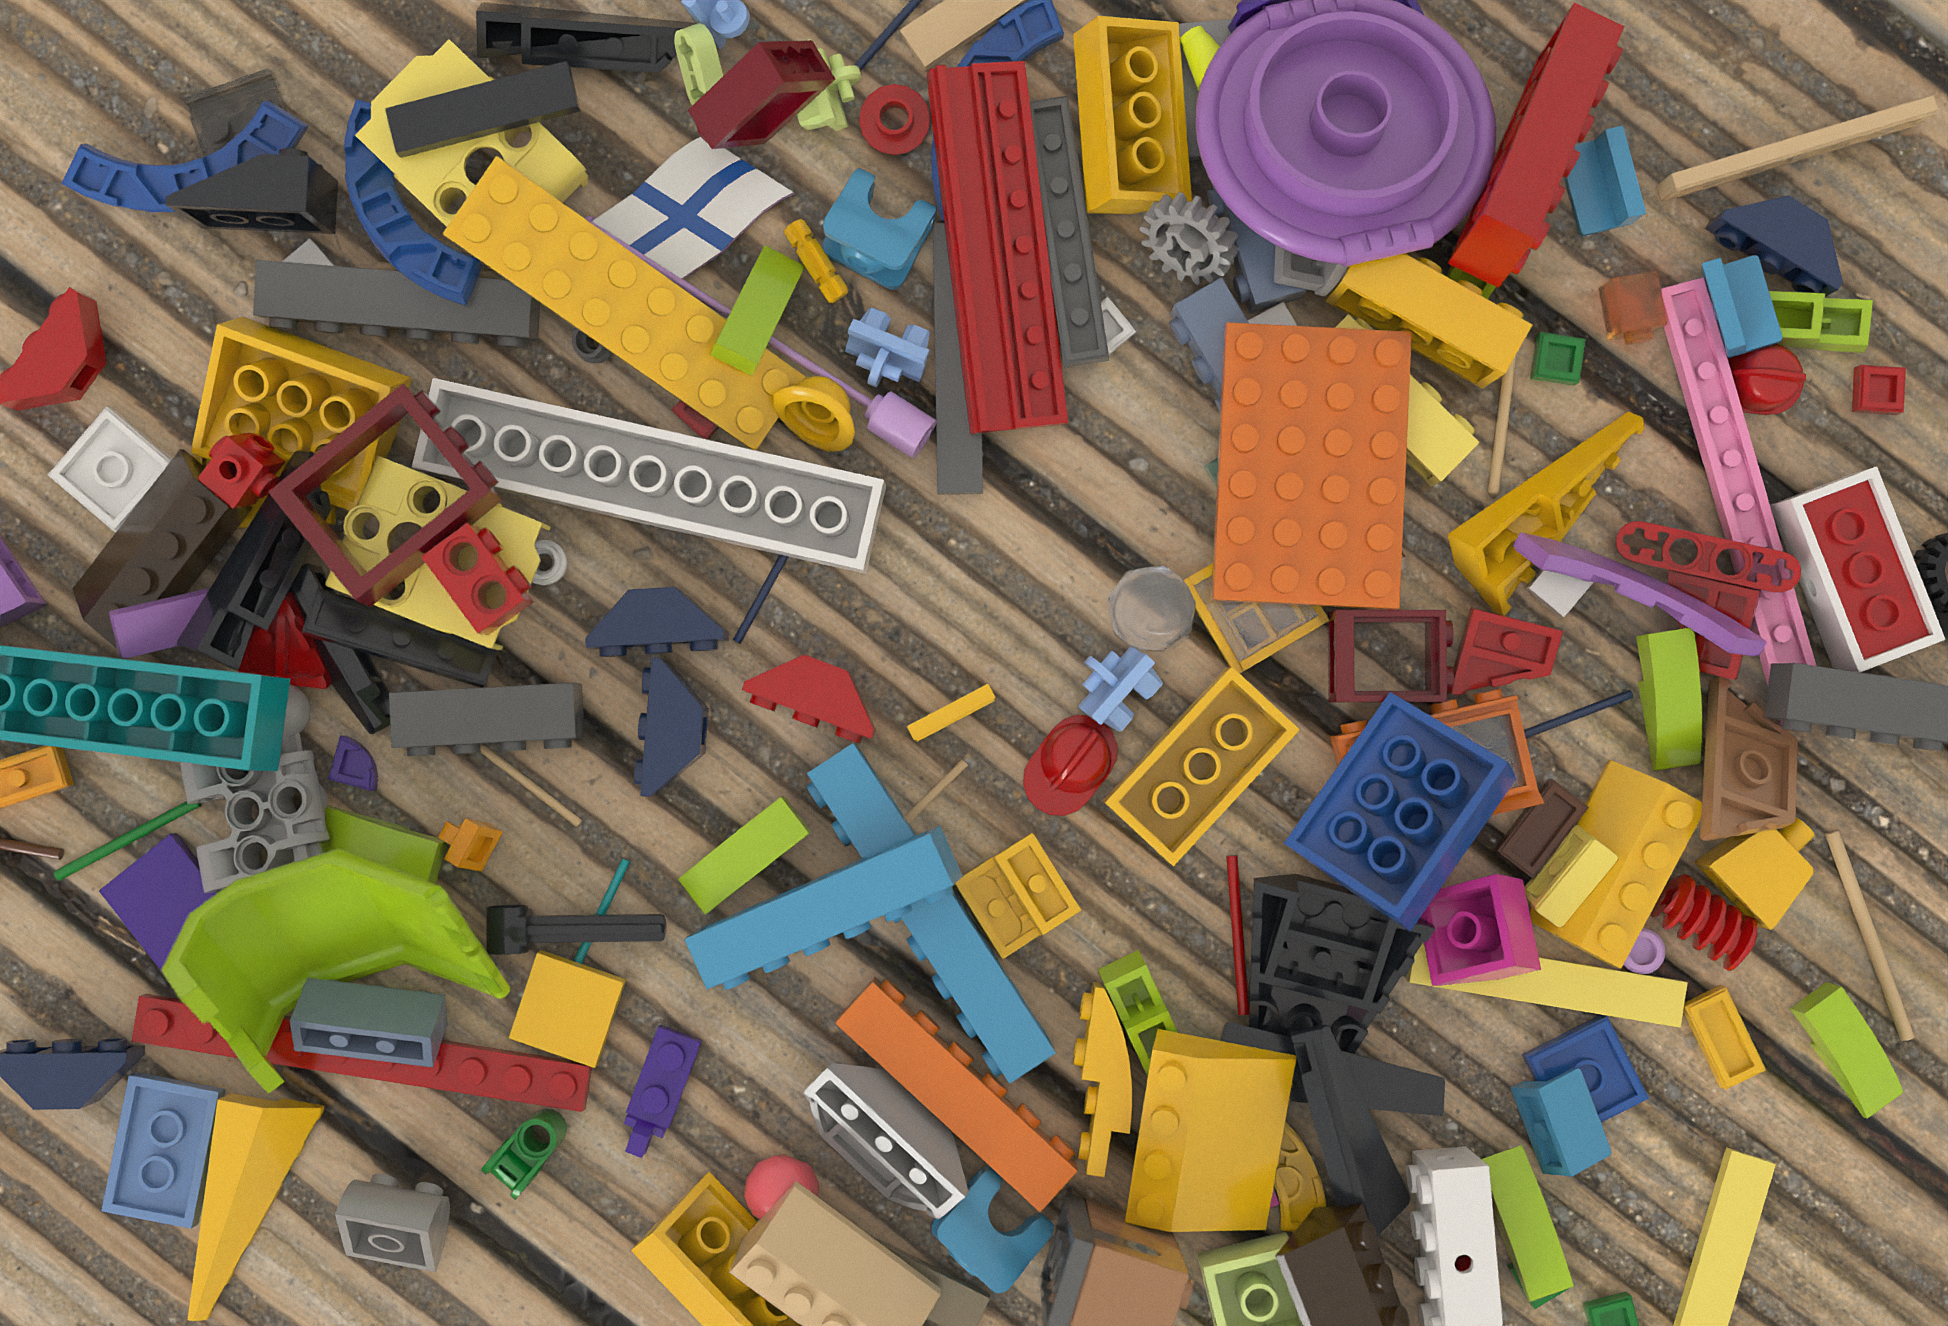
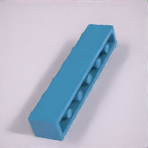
M939 825L704 926L684 940L706 989L722 983L725 990H728L749 980L750 975L748 972L759 967H763L764 972L768 973L790 962L788 955L803 950L805 956H809L831 945L828 939L842 932L846 939L857 936L871 928L869 921L884 915L886 921L889 922L902 917L912 911L910 904L923 898H926L928 904L940 901L954 893L951 886L958 882L963 875Z

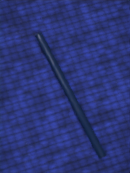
M910 0L854 64L859 67L860 71L922 0Z
M778 556L733 638L736 642L742 643L786 563L788 556Z
M1627 690L1524 730L1525 737L1527 739L1633 698L1631 690ZM1504 737L1482 747L1492 752L1508 746L1509 741L1507 737Z

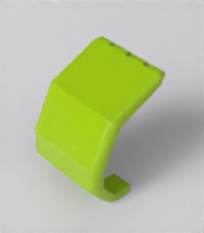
M342 848L232 882L189 913L161 969L180 999L203 1024L208 1021L230 1045L246 1070L268 1094L284 1083L282 1077L267 1058L268 1051L284 1016L295 1008L307 978L349 982L405 964L493 995L498 999L504 998L510 992L509 984L441 886Z

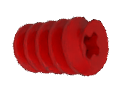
M1687 874L1679 875L1669 881L1650 916L1656 917L1662 912L1665 913L1662 921V928L1665 930H1670L1677 923H1680L1677 932V938L1680 940H1685L1695 933L1696 935L1692 942V948L1700 951L1710 943L1711 946L1707 953L1710 960L1716 961L1725 953L1723 968L1727 971L1735 969L1751 952L1756 943L1758 933L1756 920L1748 915L1742 916L1740 909L1734 905L1726 906V901L1723 897L1716 894L1711 895L1709 888L1705 885H1695L1694 878Z

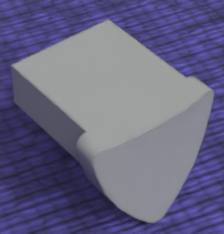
M1275 245L1274 283L1312 290L1316 295L1326 296L1342 279L1349 267L1309 259Z

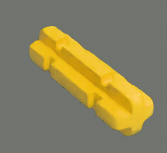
M798 219L789 224L784 229V234L792 247L797 248V255L815 283L821 284L819 289L829 303H834L842 299L848 293V288L839 274L835 275L836 269L817 239H812L813 233L805 220Z

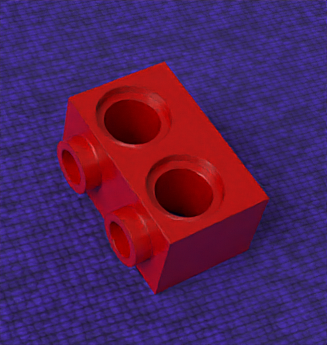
M466 523L422 555L421 558L477 634L490 635L533 603V600L526 592L532 587L517 566L513 565L508 568L498 554L504 550L501 543L487 527L480 530L479 527ZM473 545L478 554L477 562L474 567L464 571L459 566L458 555L464 547ZM501 583L506 591L505 602L499 608L492 609L486 601L487 590L493 584Z

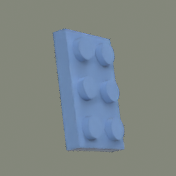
M140 1072L130 1074L128 1076L101 1211L190 1229L198 1225L206 1188L217 1100L224 1097L225 1089Z

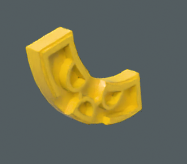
M1285 1121L1274 1188L1280 1203L1278 1204L1279 1228L1282 1231L1295 1232L1313 1208L1326 1207V1199L1322 1181L1313 1159L1300 1137Z

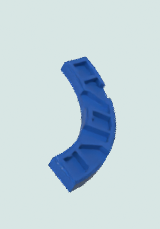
M1029 0L1004 15L994 27L971 46L957 67H967L973 63L1026 61L1046 46L1064 39V32L1052 0ZM933 133L931 151L932 183L941 222L944 223Z
M356 99L348 120L344 140V150L346 152L345 180L350 200L363 229L385 259L405 277L444 299L466 306L482 269L480 260L445 245L430 233L427 234L413 220L398 194L393 176L394 172L355 136L371 119V103Z
M269 100L263 101L251 121L226 146L206 157L175 165H150L131 162L104 153L89 144H80L61 184L86 197L116 207L121 206L147 212H175L166 206L167 195L258 155H279L280 149H295L309 125Z

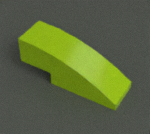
M764 245L710 355L752 376L805 265Z
M1769 291L1782 334V341L1778 345L1826 351L1865 353L1869 341L1873 300L1825 298V293Z
M1683 628L1636 636L1643 680L1638 681L1652 770L1700 764L1702 703L1694 630Z
M782 796L679 877L678 880L706 915L812 831L787 798Z
M326 806L325 823L327 831H329L330 841L321 844L323 853L342 848L436 884L448 843L433 836L411 831L409 827L334 806Z
M1139 950L1097 970L1148 1077L1157 1029L1177 1033L1178 1031Z
M1825 982L1790 1008L1791 1012L1813 1040L1809 1044L1864 1118L1868 1119L1904 1092L1887 1055L1842 986Z
M1520 1145L1481 1159L1489 1166L1493 1218L1528 1301L1532 1302L1573 1287L1572 1278L1555 1227L1523 1146Z

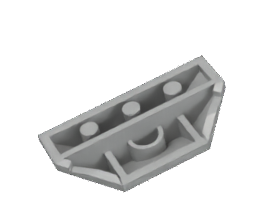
M831 1063L803 1091L806 1100L810 1102L812 1116L820 1136L888 1200L914 1210L927 1211L928 1216L939 1220L966 1197L969 1191L953 1132L885 1069Z

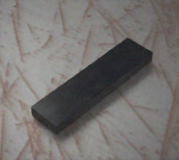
M567 61L388 107L385 108L395 152L400 158L580 112L581 109L571 69Z
M320 588L316 589L302 630V634L481 688L486 686L496 653L495 649H490L453 633L449 634L378 606L373 605L369 607L353 598Z

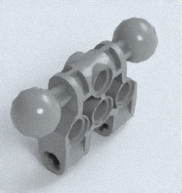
M289 685L278 771L250 770L247 776H245L244 771L241 769L180 762L187 804L205 803L226 798L225 817L232 828L231 835L228 838L196 847L204 893L220 892L235 880L292 863L294 859L296 862L323 853L321 844L330 841L329 831H327L325 823L327 794L325 789L319 784L318 775L315 772L313 751H303L299 734L310 720L311 705L306 695L294 685ZM299 790L302 795V804L297 811L294 806V796ZM255 802L259 806V815L256 820L253 819L251 809ZM264 846L268 852V859L265 865L260 860V852Z

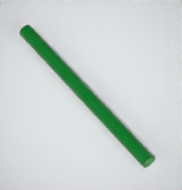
M187 801L55 870L53 872L55 878L60 881L193 811L200 807L201 803L187 804Z

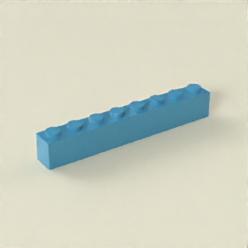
M852 743L807 773L812 782L806 785L812 798L820 808L828 805L837 819L831 823L835 833L845 846L853 843L862 858L916 836L857 743ZM955 893L932 904H928L926 898L910 904L911 912L893 920L895 923L900 920L904 921L912 934L906 938L912 951L920 962L928 958L936 970L937 974L931 978L943 998L947 1000L953 996L962 1010L961 1013L956 1015L967 1035L971 1039L978 1035L985 1045L987 1051L982 1053V1057L995 1077L1003 1074L1010 1084L1056 1054L1055 1046Z

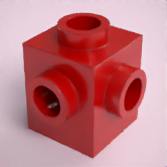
M258 434L226 435L219 439L211 448L209 456L212 459L202 471L198 480L232 509L256 504L259 498L267 496L269 494L268 491L278 484L279 477L276 475L285 461L273 452L274 446Z

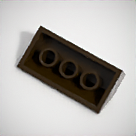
M180 449L72 589L82 619L115 648H117L109 611L187 593L253 508L249 505L232 509L202 484L198 477L205 467L184 449Z
M1363 1204L1313 1208L1275 1255L1302 1325L1410 1326L1408 1312L1401 1305L1393 1284L1392 1271L1384 1261L1377 1243L1375 1227L1368 1220Z

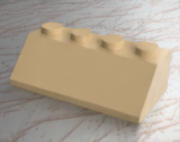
M797 1181L742 1238L729 1272L802 1326H922L942 1292L940 1287Z

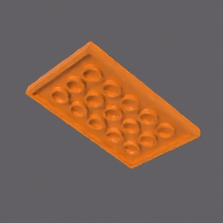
M1226 323L1224 328L1212 600L1399 609L1412 332Z

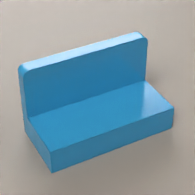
M1623 125L1604 130L1593 141L1575 145L1574 149L1579 151L1580 155L1567 178H1564L1580 236L1584 237L1631 225L1646 214Z
M1752 255L1724 265L1721 257L1702 263L1701 274L1706 283L1727 358L1780 343L1782 341V334L1759 257Z
M1569 1069L1548 1081H1522L1510 1087L1543 1174L1572 1177L1611 1155L1610 1145L1580 1069Z

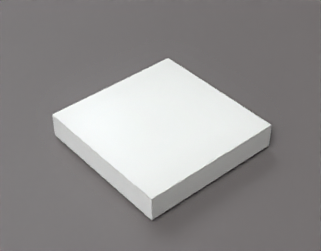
M106 406L50 471L48 476L116 533L172 458L115 409Z

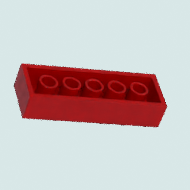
M1575 2L1573 3L1534 63L1495 153L1487 184L1468 215L1448 264L1499 288L1510 272L1515 275L1520 273L1529 257L1531 249L1536 251L1540 247L1550 228V224L1544 221L1546 214L1554 212L1565 192V187L1559 185L1562 177L1567 178L1579 158L1580 152L1574 149L1576 142L1581 143L1594 122L1595 117L1588 114L1590 108L1595 109L1608 88L1609 82L1603 80L1605 73L1609 75L1622 54L1623 48L1617 46V43L1625 26Z

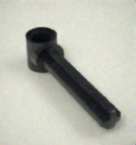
M496 905L486 907V951L488 954L493 955L527 953L528 950H531L533 943L661 942L665 939L667 931L666 919L662 914L534 915L532 909H528L527 905Z

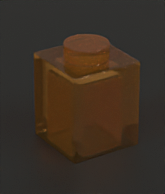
M1658 271L1612 278L1598 288L1608 341L1624 338L1625 345L1647 342L1653 339L1652 333L1667 325Z

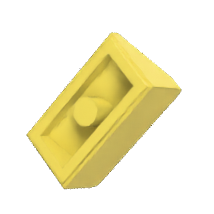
M1579 825L1574 826L1537 876L1531 879L1524 887L1527 903L1557 927L1564 926L1617 862V855Z

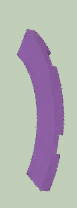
M1520 532L1513 545L1517 552L1541 570L1568 575L1587 582L1613 585L1616 587L1615 592L1653 608L1656 604L1680 623L1704 636L1728 653L1759 656L1767 643L1766 640L1704 602L1665 582L1612 559L1563 542Z

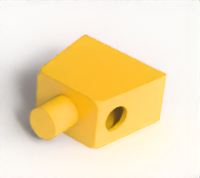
M1795 817L1793 824L1781 828L1779 831L1775 829L1729 837L1698 858L1694 864L1734 906L1740 909L1743 915L1753 917L1758 924L1757 927L1772 930L1814 873L1813 867L1799 851L1815 834L1807 824Z

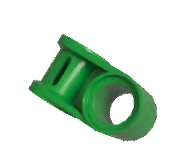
M545 1108L536 1111L496 1150L480 1171L485 1175L493 1174L511 1190L510 1196L516 1200L543 1169L542 1165L563 1142L567 1133L565 1119L559 1112L553 1109ZM533 1125H541L548 1130L550 1143H541L534 1137Z

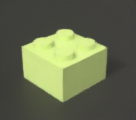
M1286 1232L1197 1253L1214 1326H1303L1275 1256L1289 1239Z

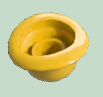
M824 376L806 377L799 384L783 387L774 394L773 406L779 418L801 440L814 448L826 452L844 451L852 444L855 428L850 415L851 403L846 391L836 381Z

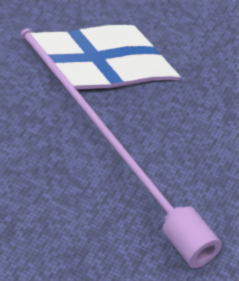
M699 137L672 154L630 196L599 217L587 216L584 219L696 299L728 318L731 312L729 308L684 279L721 255L764 212L780 201L794 195V192L727 149H711L709 144ZM771 336L768 345L816 376H824L836 381L843 387L849 397L865 406L867 410L864 417L869 420L867 425L868 431L912 459L920 453L936 427V419L892 391L888 392L885 397L878 394L873 400L869 399Z

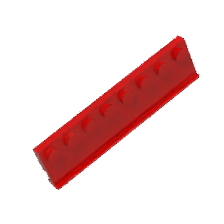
M1025 61L973 63L967 67L946 68V65H937L935 68H930L927 72V84L970 434L1065 425L1068 423Z

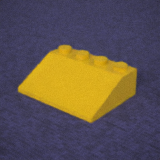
M246 317L217 324L191 453L211 460L209 452L222 437L226 435L255 433L267 439L274 446L273 452L285 461L276 475L279 477L294 452L312 451L316 454L402 383L410 389L412 377L282 330L271 328L268 325ZM402 419L320 484L321 489L328 493L330 504L349 511L357 506L377 455L387 458Z
M1157 1029L1149 1067L1125 1223L1168 1232L1266 1230L1296 1055Z

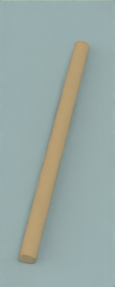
M1839 830L1825 833L1826 839L1901 1041L1911 1040L1915 1036Z

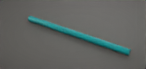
M622 858L595 915L606 914L630 864L629 860ZM582 942L573 961L582 964L592 942Z

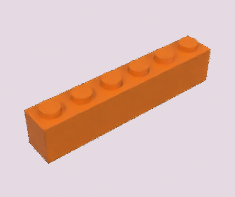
M874 977L838 1016L835 1024L1032 1206L1041 1212L1077 1173L1076 1161L1072 1158L1076 1154L1074 1149L1059 1135L1055 1134L1052 1139L1038 1127L1042 1123L1041 1119L1024 1103H1021L1017 1108L1004 1095L1008 1092V1089L992 1073L987 1072L985 1076H982L971 1065L974 1058L962 1045L956 1041L949 1045L937 1034L941 1029L940 1026L926 1012L920 1010L915 1014L905 1005L903 1001L907 996L896 984L889 979L882 983Z

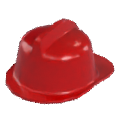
M1774 344L1727 358L1743 413L1759 415L1780 414L1791 408L1800 397L1804 382L1806 381V374L1803 373V368L1797 356L1787 347Z
M1074 715L1063 719L1051 730L1031 756L1024 770L1023 786L1027 798L1036 809L1048 815L1065 816L1077 812L1091 799L1111 773L1117 760L1118 745L1110 728L1105 723L1100 725L1087 715Z

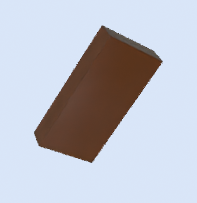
M1548 779L1539 790L1544 804L1525 808L1494 849L1496 853L1531 879L1537 876L1589 808L1553 779Z

